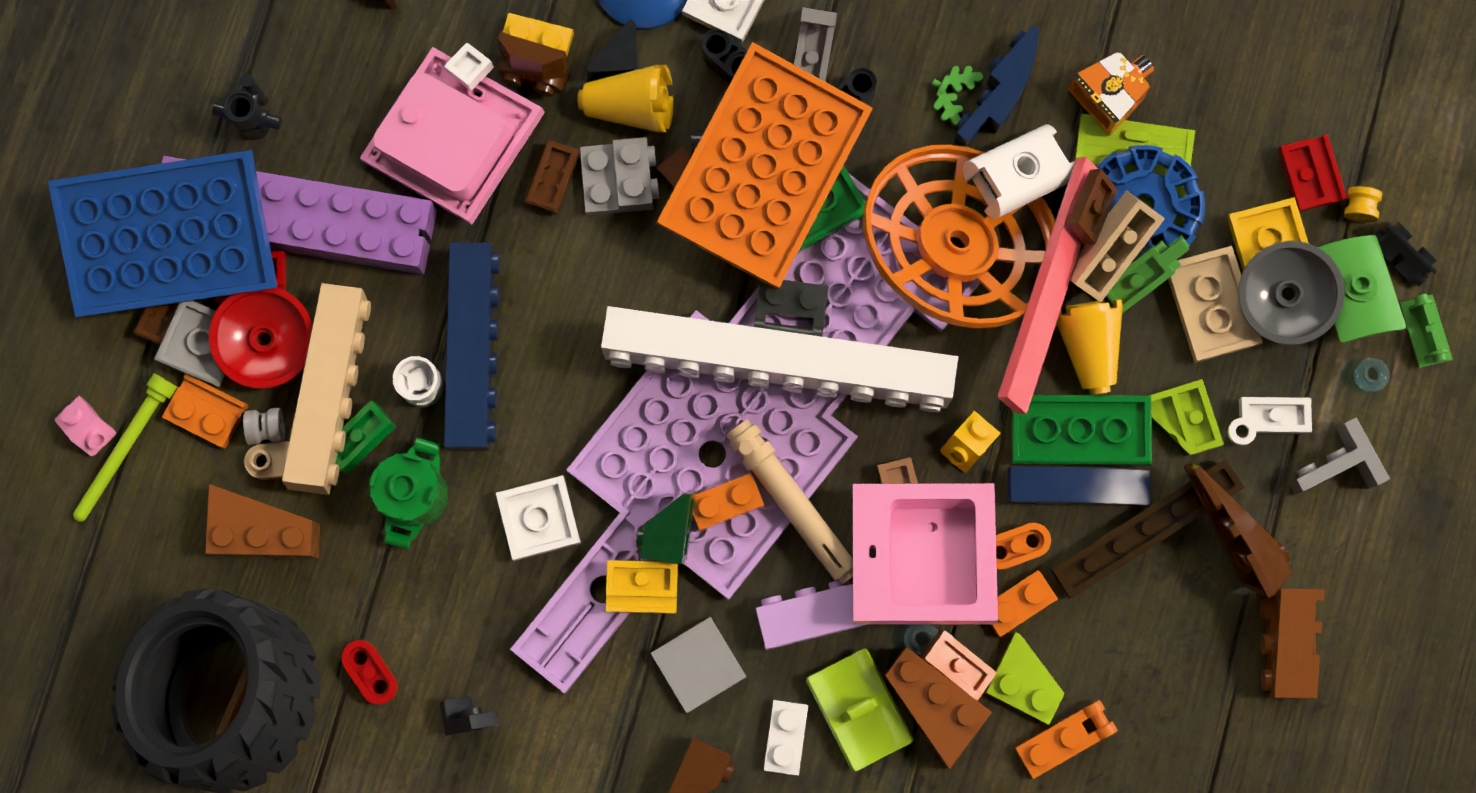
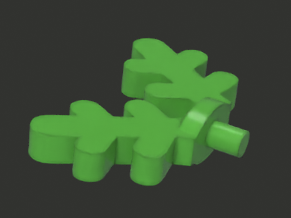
M954 66L951 69L950 75H946L942 82L936 79L933 80L931 85L939 88L935 95L937 101L933 105V110L939 111L941 107L943 108L944 112L940 116L942 122H946L949 119L952 126L957 125L961 119L958 114L963 111V107L952 104L957 100L955 93H959L962 90V84L968 91H971L975 87L974 83H979L983 79V74L981 72H972L971 66H966L963 74H958L960 69L958 66ZM948 86H951L955 93L947 94L945 91Z

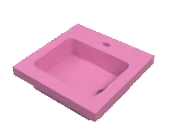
M432 47L377 129L360 159L372 168L472 225L545 112L542 107L486 76L470 91L446 72L444 66L452 57ZM475 93H481L482 96L477 97Z
M994 483L853 484V624L998 623ZM871 549L876 550L875 558L869 557V551Z

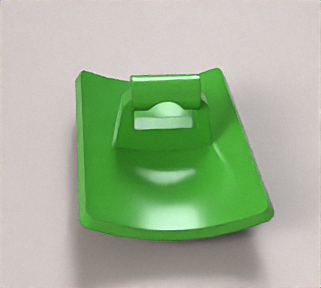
M1375 235L1344 239L1318 247L1331 257L1343 278L1345 290L1344 303L1341 313L1334 323L1342 343L1406 329L1405 320Z

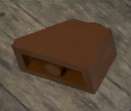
M693 738L669 793H706L717 789L720 781L727 784L735 767V764L729 762L732 755Z

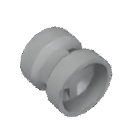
M270 408L264 413H259L257 410L244 412L243 427L248 445L260 444L262 440H270L273 443L285 440V421L281 408Z

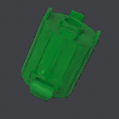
M417 438L414 446L407 454L397 453L383 462L381 461L380 465L374 470L370 480V497L377 510L385 515V544L409 550L412 541L416 539L422 528L438 520L447 506L448 486L440 473L441 458L439 452L441 444ZM416 451L434 456L433 461L418 457L415 454ZM392 527L409 531L411 534L407 536L391 531Z

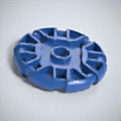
M1135 145L1129 146L1127 151L1111 153L1096 166L1104 171L1118 190L1110 211L1126 190L1136 197L1146 196L1152 200L1153 210L1165 218L1151 238L1161 235L1164 244L1167 246L1182 235L1189 245L1193 243L1196 238L1194 233L1198 225L1203 224L1205 196L1204 191H1200L1196 181L1199 179L1183 158L1177 154L1172 156L1165 153L1161 147ZM1133 163L1137 171L1126 175L1123 166ZM1156 163L1168 168L1164 177L1152 172ZM1184 186L1187 196L1178 199L1175 187ZM1176 214L1186 219L1182 228L1172 224ZM1150 239L1135 258L1152 246Z

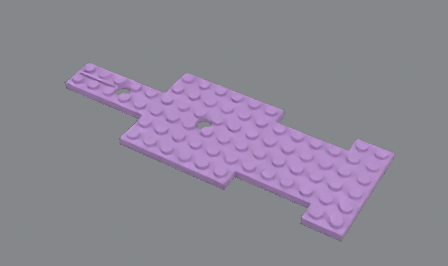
M850 175L863 199L866 200L870 189ZM878 196L874 204L873 213L890 220L894 208ZM904 215L902 216L901 225L918 230L919 227ZM863 217L798 253L784 280L829 286L822 337L887 346L914 312L940 332L948 325V323L932 318L914 308L886 283L876 269L868 252L863 234ZM872 227L876 246L892 274L902 270L892 252L889 234ZM899 238L902 251L910 265L922 259L917 243ZM933 270L920 276L933 287L948 293L947 279L938 275ZM977 279L962 282V296L969 297L980 282ZM912 281L904 284L911 293L924 302L949 313L948 302L941 301L927 294ZM759 287L729 324L754 327ZM697 310L690 317L694 319L708 320ZM766 314L765 322L813 329L814 320ZM666 368L665 373L646 371L567 468V472L620 514L510 650L566 694L630 614L606 612V603L597 602L591 595L590 589L593 581L600 576H607V560L655 561L640 558L641 549L636 548L639 527L644 528V523L688 490L696 491V495L752 473L764 502V507L703 531H699L695 518L692 516L687 560L683 563L729 600L791 522L752 470L748 471L742 464L743 458L739 452L734 453L728 445L730 440L726 435L747 419H749L752 425L757 424L762 431L760 436L765 442L769 441L776 450L775 456L809 500L858 438L857 435L832 417V414L848 394L837 393V397L831 398L817 395V390L803 388L801 393L782 390V385L769 383L767 388L748 385V380L734 378L733 383L713 380L714 375L700 373L699 378H691L679 375V370ZM715 441L725 448L726 458L720 466L710 468L701 463L699 450L705 443ZM591 602L595 604L592 609V606L589 605Z

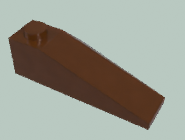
M1191 463L1184 465L1183 467L1244 588L1267 598L1275 595L1293 573L1287 563L1291 559L1284 545L1280 542L1277 543L1200 466Z

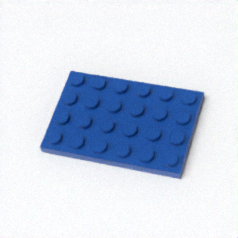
M252 150L48 181L75 317L277 287Z

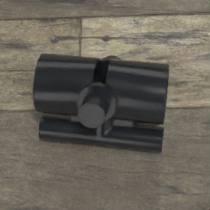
M244 74L240 78V84L247 92H232L226 97L224 104L215 102L213 105V115L224 117L226 122L233 123L239 132L249 140L262 139L268 134L270 128L279 130L282 125L281 116L272 115L269 110L260 107L267 104L268 97L250 74Z

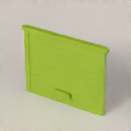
M1081 114L1075 161L1076 158L1087 157L1097 166L1105 157L1115 151L1121 153L1129 150V146L1152 145L1163 148V152L1172 156L1177 154L1191 166L1195 130L1125 120L1109 136L1091 115ZM1133 163L1123 166L1126 175L1137 171ZM1156 163L1152 172L1164 177L1168 168ZM1184 186L1175 187L1178 199L1187 196ZM1146 196L1137 197L1153 209V202L1150 198ZM1176 214L1172 224L1182 226L1186 219Z

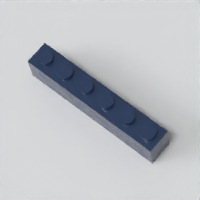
M450 243L444 447L448 451H490V442H496L497 428L496 422H491V408H497V388H492V374L498 373V355L492 354L493 341H498L499 323L498 320H493V307H499L500 300L499 287H494V274L500 273V254L495 253L491 243Z

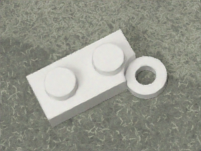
M1241 397L1239 399V418L1232 421L1228 426V437L1234 444L1243 446L1252 442L1256 437V433L1309 434L1312 432L1311 398ZM1242 425L1247 428L1248 435L1245 438L1237 436V426Z

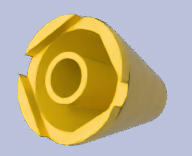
M657 64L587 82L584 84L583 90L578 92V107L584 111L587 117L658 133L666 132L665 129H669L671 126L674 104L673 96H668L666 86L672 85L669 68L667 65Z
M1113 299L1114 306H1110L1109 302L1104 303V300H1102V302L1094 301L1066 306V313L1061 314L1060 310L1056 324L1082 389H1089L1090 394L1110 392V385L1117 383L1123 308L1122 299Z

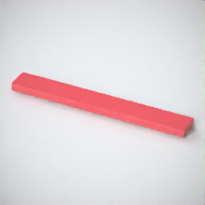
M1087 157L1076 158L998 393V398L1016 414H1027L1082 245L1081 240L1067 223L1089 171L1098 169Z

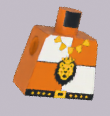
M1115 53L1076 73L1071 79L1068 91L1110 136L1144 100L1150 88L1144 78L1154 71V67L1150 60L1143 55L1129 63L1121 53Z

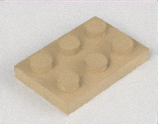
M1232 246L1178 260L1181 266L1176 269L1174 275L1168 278L1194 363L1261 345L1263 343L1261 336L1247 323L1239 306L1238 286L1241 273Z

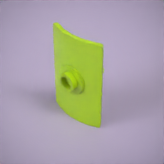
M864 648L806 678V682L853 772L913 742V737L867 649Z

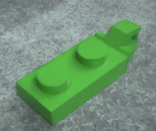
M1182 235L1167 246L1163 241L1152 245L1132 261L1106 295L1107 299L1113 306V299H1122V313H1124L1175 274L1176 269L1181 266L1177 259L1190 249V245Z

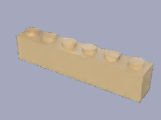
M321 284L282 482L288 490L329 495L331 485L337 484L339 465L336 464L337 453L343 451L346 433L342 431L344 418L349 419L352 409V399L348 398L350 386H355L357 383L358 366L355 365L357 353H362L364 348L365 335L361 333L363 321L369 320L371 302L367 301L362 288Z

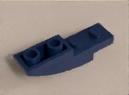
M1032 25L1026 33L1021 30L1009 44L1012 50L1005 58L999 55L989 66L988 71L991 74L987 85L992 89L988 88L978 99L976 104L980 107L971 116L967 112L955 126L958 132L954 142L959 146L967 147L985 126L994 133H997L1012 113L1024 90L1034 63L1039 30L1035 25Z

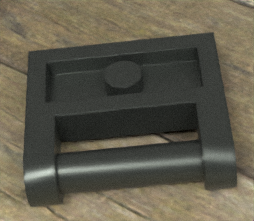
M783 280L780 288L776 289L760 281L754 327L822 337L829 286ZM766 314L814 320L813 329L765 322Z

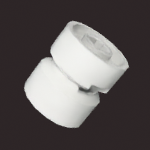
M410 356L402 360L395 368L393 385L396 391L410 405L428 407L435 404L441 398L444 391V380L441 373L428 359L420 356Z

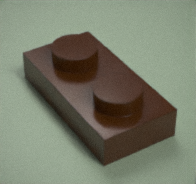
M1092 169L1089 171L1067 223L1084 245L1096 244L1118 191L1102 169Z

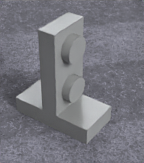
M803 7L794 65L826 81L838 13Z
M1357 417L1335 428L1347 451L1343 447L1325 456L1328 463L1319 468H1316L1315 464L1312 463L1295 472L1298 478L1288 483L1294 495L1355 465L1368 489L1390 479Z

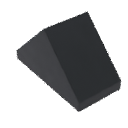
M630 19L585 67L587 77L591 81L639 69L636 23Z

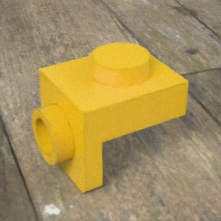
M974 411L951 436L940 452L952 464L966 473L999 436L1000 432Z

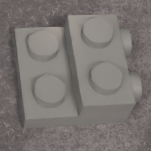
M647 137L613 140V144L580 147L586 216L654 210L653 199H659L657 178L651 179L650 166H656L655 146H648Z

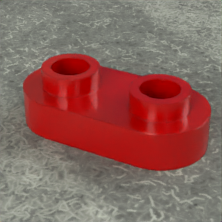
M363 640L349 643L343 650L342 664L364 698L370 703L379 705L392 701L398 692V682L376 647L370 642ZM359 652H365L367 655V661L363 665H359L356 662V656ZM380 680H383L387 685L386 691L382 694L377 693L375 690V685Z

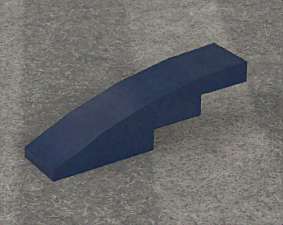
M1078 467L1007 468L1008 502L1052 505H1150L1149 470Z

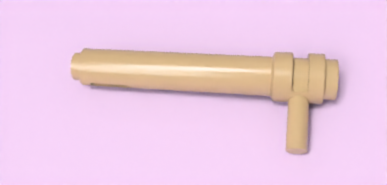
M749 419L745 420L726 435L730 440L728 445L734 453L739 452L743 458L742 464L748 471L752 470L834 581L838 579L841 584H844L853 577V558L775 456L776 450L769 441L765 442L760 436L762 431L757 424L752 425Z

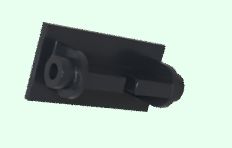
M1388 221L1385 224L1389 228L1386 233L1379 229L1374 234L1378 239L1382 254L1390 262L1400 253L1404 259L1395 268L1410 284L1415 283L1419 287L1429 278L1425 274L1428 269L1433 274L1437 272V269L1433 266L1437 260L1423 246L1417 250L1408 241L1413 236L1400 222L1393 225Z

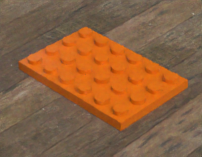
M752 42L656 225L760 281L779 289L873 108Z

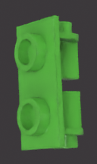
M1422 294L1414 297L1412 300L1400 302L1399 305L1418 367L1423 368L1453 360L1433 294Z

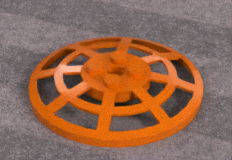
M930 145L913 149L898 156L885 166L872 184L865 200L863 234L868 252L876 269L886 283L903 300L920 312L939 321L961 327L991 328L1013 323L1021 319L1025 315L1029 301L1024 303L1010 291L1021 278L1025 263L1042 264L1045 251L1025 249L1022 232L1012 216L1023 206L996 219L989 216L984 217L976 210L965 206L966 196H969L988 207L978 188L967 184L963 174L964 163L985 152L956 145ZM930 161L956 162L954 181L935 180L918 186L907 168ZM896 175L906 194L896 204L891 219L888 220L873 213V208L880 191ZM935 192H952L951 204L941 205L933 209L924 195ZM1043 197L1027 203L1041 227L1045 247L1047 248L1055 224V218ZM911 203L915 205L924 218L918 230L900 224L904 211ZM1002 222L1011 236L1014 249L999 247L994 228ZM872 227L889 234L892 252L902 270L892 274L876 246ZM956 237L960 239L965 248L956 247L952 244L950 238ZM899 238L917 243L922 259L910 265L902 251ZM995 260L1013 262L1010 276L1002 285L988 272ZM933 270L938 275L947 279L948 293L933 287L920 276ZM977 279L990 291V293L980 296H962V282ZM912 281L927 294L941 301L948 302L949 313L924 302L911 293L904 284ZM999 299L1015 311L998 318L978 319L964 317L963 306L985 305Z

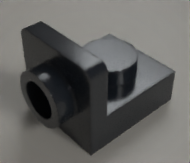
M470 696L446 699L440 702L445 736L499 725L497 711L482 713L481 707L473 708Z

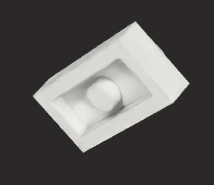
M773 700L764 771L799 776L808 705Z

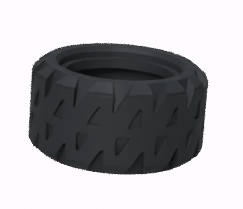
M209 588L186 591L182 593V597H172L149 613L150 620L137 625L124 645V648H127L124 658L117 662L112 682V690L116 691V701L111 704L114 728L117 732L124 733L126 739L121 742V745L133 763L145 766V773L164 782L218 793H231L232 790L242 792L266 783V774L268 772L279 774L297 756L296 746L299 741L307 740L316 719V711L313 707L314 699H320L319 669L312 662L316 659V654L308 636L298 629L297 622L275 608L225 590L218 591ZM235 639L243 652L246 662L247 684L245 695L238 713L229 726L211 741L200 745L188 723L186 710L188 689L192 677L203 659L219 645Z

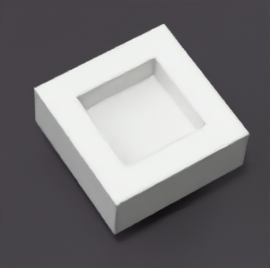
M468 43L444 66L448 74L470 91L494 68L491 60Z

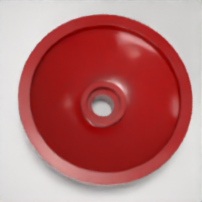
M275 287L232 294L223 301L212 318L209 329L210 350L218 367L233 381L256 389L278 387L291 381L305 368L313 323L303 304L293 295L280 288ZM269 334L271 337L270 343L265 346L260 345L258 342L260 335Z

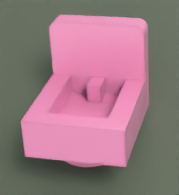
M80 396L54 419L69 439L90 456L96 455L116 435V431L104 422L88 402Z

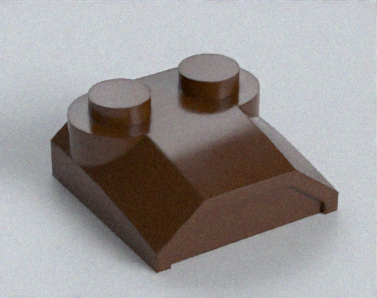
M500 31L498 43L501 62L497 72L503 76L501 80L514 87H521V84L534 87L533 90L536 93L547 97H552L553 93H561L563 85L567 84L571 73L566 52Z

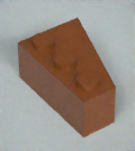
M209 484L205 554L213 557L319 559L320 524Z
M1279 589L1275 595L1261 600L1260 616L1262 620H1265L1266 634H1262L1260 641L1261 653L1266 655V669H1263L1261 672V687L1263 691H1266V698L1317 699L1320 654L1316 653V633H1322V622L1315 621L1316 602L1317 600L1324 601V590Z
M907 647L902 650L883 676L946 769H950L992 713Z

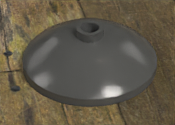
M1300 241L1275 243L1258 252L1244 268L1238 286L1239 306L1250 327L1263 338L1285 345L1306 343L1327 332L1341 313L1345 295L1342 275L1331 257L1318 247ZM1284 288H1290L1293 291V298L1290 301L1282 297V290Z

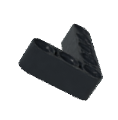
M721 29L707 31L701 40V53L704 62L730 84L735 75L732 70L735 66L741 64L747 50ZM720 43L725 49L719 54H713L709 52L708 47L711 44ZM856 68L837 86V89L869 105L875 97L877 78L874 72L868 68ZM858 81H863L870 86V90L864 93L857 92L852 85Z

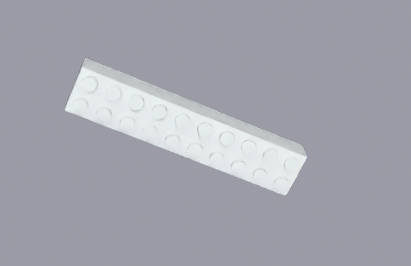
M610 306L607 307L601 345L605 359L611 360L610 364L616 367L631 368V363L645 365V370L656 373H665L666 368L679 370V375L691 378H699L700 373L714 375L713 380L733 383L734 378L748 380V385L767 388L769 383L782 385V390L801 393L803 388L817 390V395L835 398L837 393L851 395V400L868 403L871 402L872 398L884 399L885 404L892 407H906V403L919 404L920 410L927 412H940L941 408L948 407L953 398L958 356Z

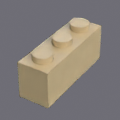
M1126 190L1107 215L1096 244L1084 245L1079 252L1070 280L1102 302L1165 218Z

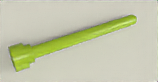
M153 373L146 384L149 386L146 391L148 396L75 509L73 517L76 521L82 522L86 520L160 401L164 403L167 398L171 399L178 388L176 385Z

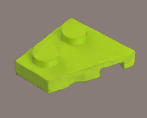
M1203 379L1149 395L1151 396V417L1189 456L1224 446Z
M1015 632L996 669L997 674L988 685L985 693L1050 725L1065 693L1024 638Z

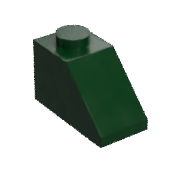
M688 490L644 523V528L639 527L636 548L641 549L640 558L675 564H683L687 560L696 491Z

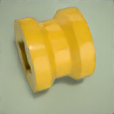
M1362 186L1348 188L1347 198L1349 199V206L1344 209V217L1357 222L1368 223L1378 221L1379 211L1377 210V203L1382 200V192L1374 188Z

